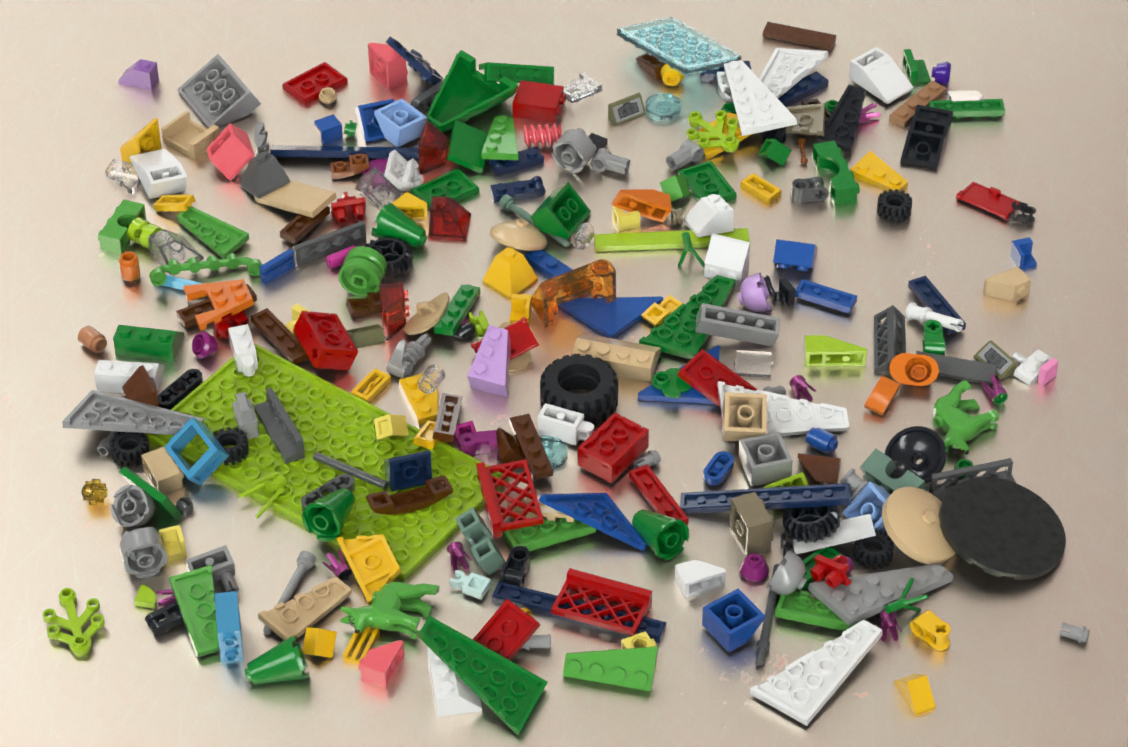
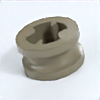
M672 208L671 210L673 226L676 223L683 225L681 208H678V210Z

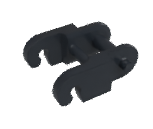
M1016 202L1012 203V208L1022 212V214H1017L1016 217L1012 213L1010 215L1012 221L1019 223H1033L1035 221L1033 214L1036 213V209L1034 207L1028 206L1027 203L1019 202L1018 205H1016Z

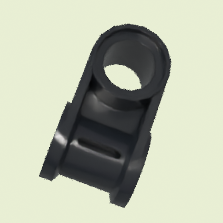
M515 546L512 548L506 563L502 567L500 582L523 587L530 570V552L526 547Z

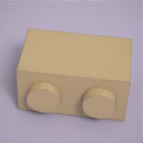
M164 447L141 455L143 470L154 488L162 494L183 488L182 478H184V473L179 466H176V462Z

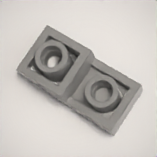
M257 122L254 131L256 155L260 152H269V143H267L268 133L265 131L264 123Z

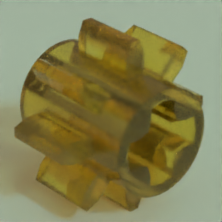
M100 479L85 481V485L81 490L83 501H89V505L104 503V499L108 495L106 483H100Z

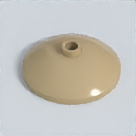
M523 219L498 223L490 229V236L495 241L512 248L533 251L544 249L547 245V239L544 234Z

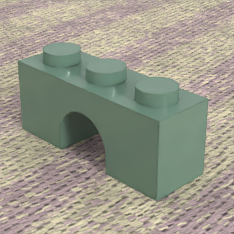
M876 448L860 466L864 474L862 477L868 483L870 481L883 487L889 494L902 487H916L928 491L925 481L909 470L900 478H890L896 466L890 457Z
M472 507L455 518L462 534L472 546L470 549L476 561L488 576L502 568L506 561L484 520Z

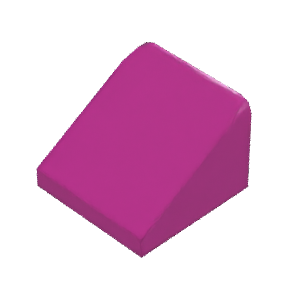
M473 420L457 424L454 437L458 445V439L462 434L476 432Z

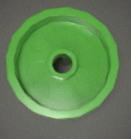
M354 247L348 252L338 274L339 282L349 293L366 297L367 292H377L387 271V262L383 255L370 247Z

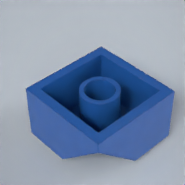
M739 588L704 606L702 612V626L728 652L746 644L765 619V615Z

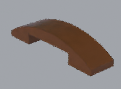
M444 475L425 480V487L388 495L385 490L366 495V500L374 513L385 515L403 514L420 510L439 502L453 493V488Z

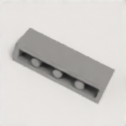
M702 303L696 316L695 332L772 347L779 336L780 318L704 303Z

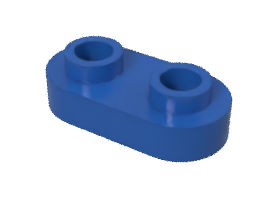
M725 451L716 453L704 468L703 480L709 485L721 484L734 467L733 455Z

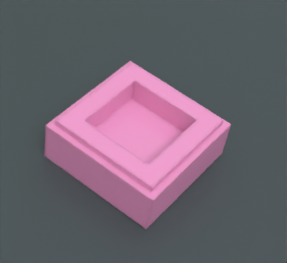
M1051 358L1040 367L1038 383L1045 385L1056 377L1058 360Z

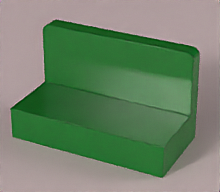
M904 49L902 65L906 77L912 86L926 85L931 82L924 60H914L911 49Z

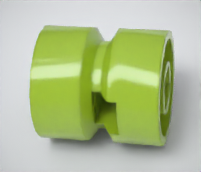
M136 218L129 225L127 237L130 241L153 251L161 245L164 239V230L142 218Z

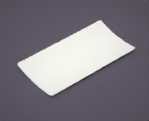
M866 514L841 520L840 527L836 528V532L831 533V537H824L823 541L819 539L815 543L813 541L805 543L804 540L798 542L796 539H793L795 554L876 536L871 515Z

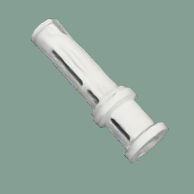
M913 302L907 306L905 311L906 319H915L922 324H925L928 320H936L941 323L942 327L956 332H960L963 328L958 326V324L964 325L961 319L933 312L930 307H919Z

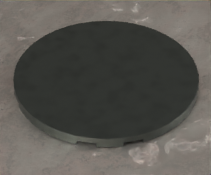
M992 477L967 479L952 487L942 501L939 511L940 527L946 541L962 559L969 564L973 563L981 567L985 573L1001 577V575L1013 577V580L1037 578L1055 568L1064 553L1066 536L1058 515L1040 496L1019 484Z

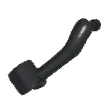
M766 275L764 280L772 297V304L775 301H780L781 305H784V294L782 292H775L769 276Z
M782 533L780 539L783 557L792 548L794 539L792 536L791 539L786 540V533Z

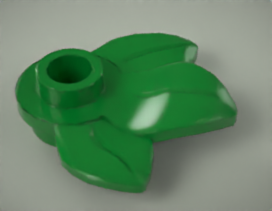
M670 368L665 372L659 371L652 378V386L661 390L665 396L670 398H680L681 393L687 392L692 388V386L677 376L679 370H681L680 368Z

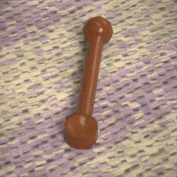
M801 138L798 139L802 155L801 163L807 164L808 159L805 157L804 150L805 139Z

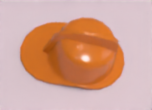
M901 353L891 360L889 366L893 379L905 385L927 386L936 380L939 373L937 362L927 355Z

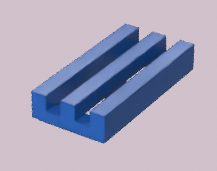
M288 249L259 267L261 282L267 284L294 268V252Z

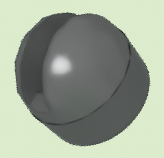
M181 497L176 502V508L182 513V516H187L193 512V503L188 497Z

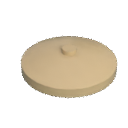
M902 487L895 490L883 504L882 520L889 537L903 553L918 562L929 565L946 562L956 552L946 541L940 527L939 511L942 501L923 489Z

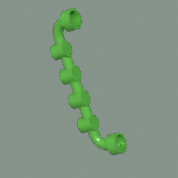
M234 253L228 254L226 259L219 260L215 255L209 256L206 261H198L196 257H191L187 263H179L178 260L171 259L168 265H162L153 269L149 277L153 285L161 286L166 282L165 273L168 272L177 275L181 271L188 270L192 273H197L200 269L208 268L211 271H216L220 267L236 269L239 265H247L250 275L259 276V267L262 265V262L248 257L237 258V255Z

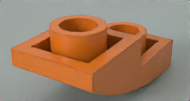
M882 375L868 397L864 408L883 416L901 384Z

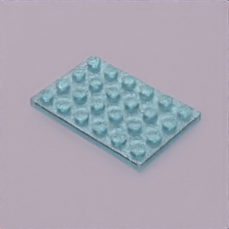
M673 17L617 28V35L623 38L624 41L630 42L636 48L644 50L648 55L656 57L659 61L668 64L671 68L677 69L686 76L697 72H706V70L719 69L725 63L739 61L742 57Z

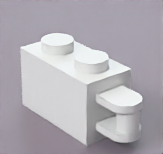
M248 324L228 328L230 347L237 371L243 372L248 377L253 376L255 369H258L256 349Z
M545 403L537 416L538 435L577 445L579 439L585 441L594 433V425L584 421V414Z

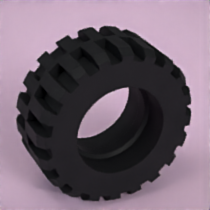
M574 354V356L566 355L562 359L558 358L552 364H549L541 375V408L547 403L584 414V421L592 423L595 427L599 426L602 421L605 422L616 411L618 406L617 374L606 361L603 362L601 358H593L588 354L585 356L580 354ZM574 389H584L591 392L575 394L570 393L568 391Z

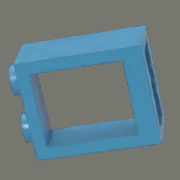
M193 417L184 424L182 429L164 447L185 476L198 485H202L229 456L207 426ZM199 434L209 449L190 467L180 452Z
M237 591L214 593L221 663L244 661Z

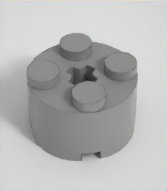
M569 129L553 145L552 157L560 168L571 169L570 172L578 173L594 156L597 148L583 129Z
M139 528L131 532H125L122 535L119 550L125 570L129 574H134L137 578H149L157 575L160 572V568L166 565L167 553L162 538L155 528Z

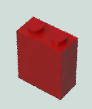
M521 80L513 100V117L556 123L558 116L562 115V105L566 103L567 95L564 94V86Z

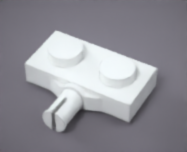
M1039 349L1027 358L1015 352L1012 358L1021 365L1015 369L1014 376L1027 385H1032L1038 379L1040 367L1049 361L1051 357Z

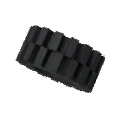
M889 189V192L885 190L883 194L880 193L877 203L878 216H882L883 220L887 218V222L894 220V223H897V220L903 222L904 219L907 220L908 216H911L912 197H909L908 193L905 194V191L898 192L899 189H895V191Z
M227 427L226 431L222 428L220 433L218 431L214 432V437L229 455L224 461V465L228 466V463L235 465V461L241 463L242 459L245 460L247 458L246 455L249 453L246 433L244 434L242 430L238 431V428L235 427L233 430H231V427ZM226 445H235L234 447H231V448H225V447H224V446H226Z
M121 432L122 435L117 433L115 435L116 438L113 437L111 439L112 442H110L114 462H118V466L124 464L126 468H128V465H131L132 468L135 467V464H138V466L142 465L141 455L150 452L147 436L144 433L139 434L135 432ZM129 447H135V449L132 450H124Z
M875 530L876 536L855 541L854 557L856 562L859 561L861 567L865 564V569L872 567V570H876V567L883 569L884 565L887 567L889 562L891 563L894 542L889 535L886 536L885 532L882 531L879 534V530ZM868 548H877V549H879V550H881V551L872 552V551H869V550H867V549H868Z

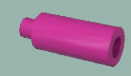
M353 245L326 256L325 259L328 267L334 269L343 265L348 252L356 246Z

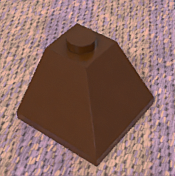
M143 365L139 366L122 387L123 396L121 397L159 407L157 390Z
M798 453L797 458L813 478L821 482L820 485L838 483L841 458Z

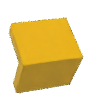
M512 293L509 323H514L525 316L529 324L532 313V295Z
M306 627L303 653L332 658L337 632Z

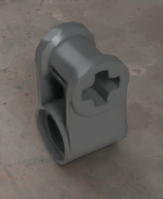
M821 177L795 179L792 182L790 198L796 204L821 202L829 195Z

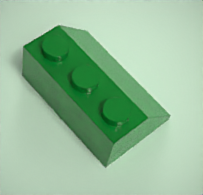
M567 182L554 190L530 217L541 232L568 239L591 211L571 184Z
M118 325L113 337L115 355L174 362L185 335L184 332Z

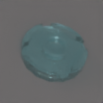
M657 93L648 97L645 102V110L648 116L653 119L665 120V118H669L670 120L676 118L681 113V101L673 94Z
M539 437L553 470L561 467L568 458L566 444L564 445L562 440L557 437Z

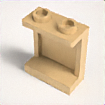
M188 111L183 112L161 128L164 144L194 160L206 153V148L220 134L219 127L216 125L206 129L193 122Z

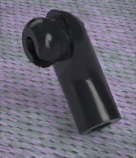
M466 323L460 326L452 337L466 339L475 333V325Z

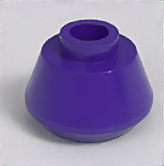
M946 61L937 63V66L932 68L931 77L935 78V82L942 86L948 85L951 64Z

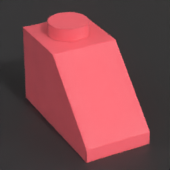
M398 640L370 649L366 657H363L359 663L361 681L386 688L404 658V642Z

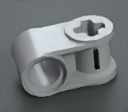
M853 468L840 480V484H851V502L868 484L867 481H863L855 473Z

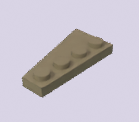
M824 103L786 107L797 120V125L787 126L786 133L824 136L826 111Z

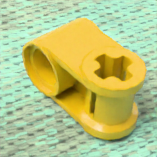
M926 610L909 623L912 633L930 645L934 650L944 651L950 647L948 636L950 635L951 627L932 611Z

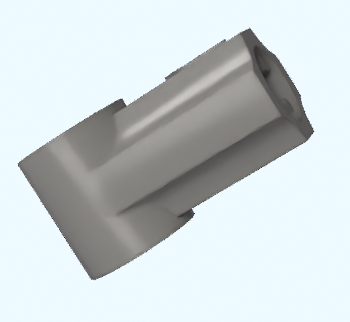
M685 140L679 150L666 157V163L672 171L681 168L691 161L697 163L703 158L704 149L691 140Z
M599 148L592 158L590 166L596 172L609 170L627 175L631 160L612 155L611 151L606 148Z

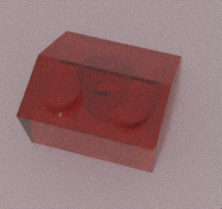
M403 282L379 284L381 319L385 341L391 339L404 328L406 317H410L409 305H405V302H409L408 290H404Z

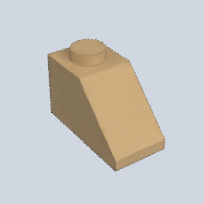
M1017 266L986 278L983 294L989 297L1014 301L1029 295L1031 279Z

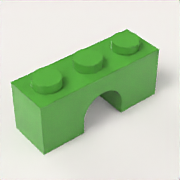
M123 199L121 204L116 207L111 218L107 220L104 228L98 233L101 250L118 254L124 252L130 243L127 231L131 222L136 218L146 220L145 204Z

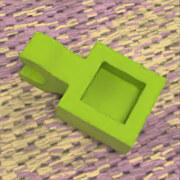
M479 310V316L477 317L473 316L472 312H470L469 322L475 325L477 337L480 336L483 339L489 326L488 320L482 310Z

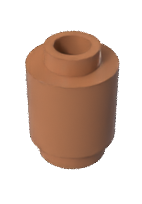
M85 326L80 329L78 341L90 351L100 353L106 348L107 340L99 331L92 326Z

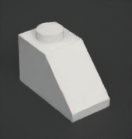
M699 560L675 565V582L684 598L725 587L726 571L724 568Z

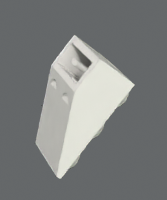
M878 47L871 49L850 62L849 79L887 104L914 89L890 55Z
M166 149L129 157L149 199L185 192L187 175L181 163Z

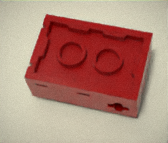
M301 311L293 330L314 368L350 370L358 350L338 315Z
M616 412L613 413L578 447V466L613 483L649 447V429L641 428V425L623 416L621 417Z

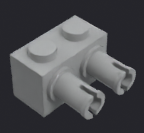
M227 545L185 560L187 572L212 565L213 583L221 580L225 592H231V589L232 591H239V587L233 577L235 575L234 561Z

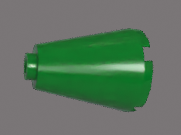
M388 202V205L385 204L375 220L377 227H373L371 233L374 238L379 237L382 239L385 236L386 238H391L392 236L394 239L401 238V241H406L408 245L418 248L420 245L423 246L428 237L426 231L391 202Z
M341 488L308 504L302 514L306 530L317 535L316 538L318 540H334L341 533L355 504L353 493L348 489Z
M645 509L639 510L633 516V527L656 556L670 560L683 551L684 547L682 546L685 540L688 542L689 528L682 520Z
M296 635L290 636L247 664L248 668L244 669L248 682L253 681L254 685L309 678L310 673L304 672L307 662L299 642L294 643L297 639Z

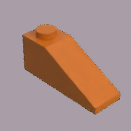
M654 189L620 190L611 203L612 206L628 212L638 210L640 216L661 223L665 221L672 210L670 195Z

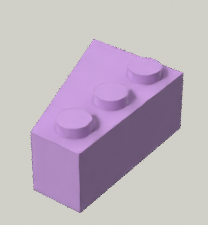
M491 325L488 326L467 375L471 388L509 397L511 341L508 330Z

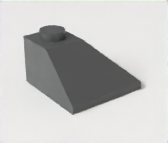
M265 151L258 153L256 157L250 159L240 181V187L259 199L290 182V179L276 157Z

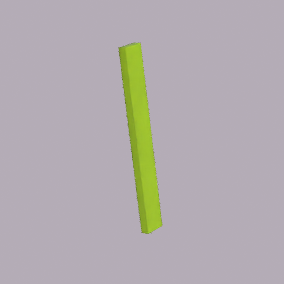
M734 228V231L717 234L750 242L748 228ZM691 230L594 234L595 252L685 248L682 233L689 232L693 248L709 247L712 235L697 237Z

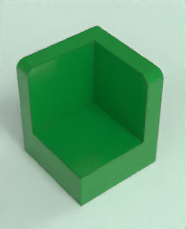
M766 139L758 155L764 159H771L780 166H783L792 150L776 139Z

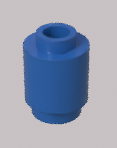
M811 428L806 436V443L810 447L825 454H830L837 449V436L821 428Z

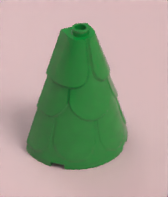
M460 50L456 54L448 74L445 76L439 93H436L427 115V128L432 134L441 135L452 130L455 120L467 123L469 119L483 114L488 109L512 97L518 90V84L505 76L499 80L500 84L484 81V74L476 70V59Z

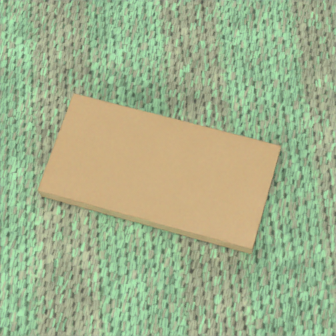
M290 180L286 185L259 199L255 197V201L314 218L334 201L337 196L334 191Z

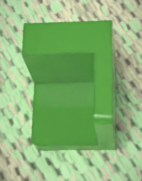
M675 175L660 182L663 193L670 195L671 202L691 196L684 175Z

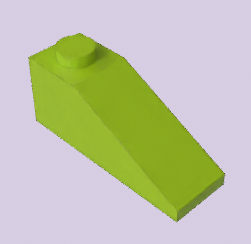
M804 335L803 352L805 367L866 366L867 348L826 335Z

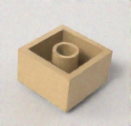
M725 392L723 400L722 441H739L740 439L766 435L767 394Z

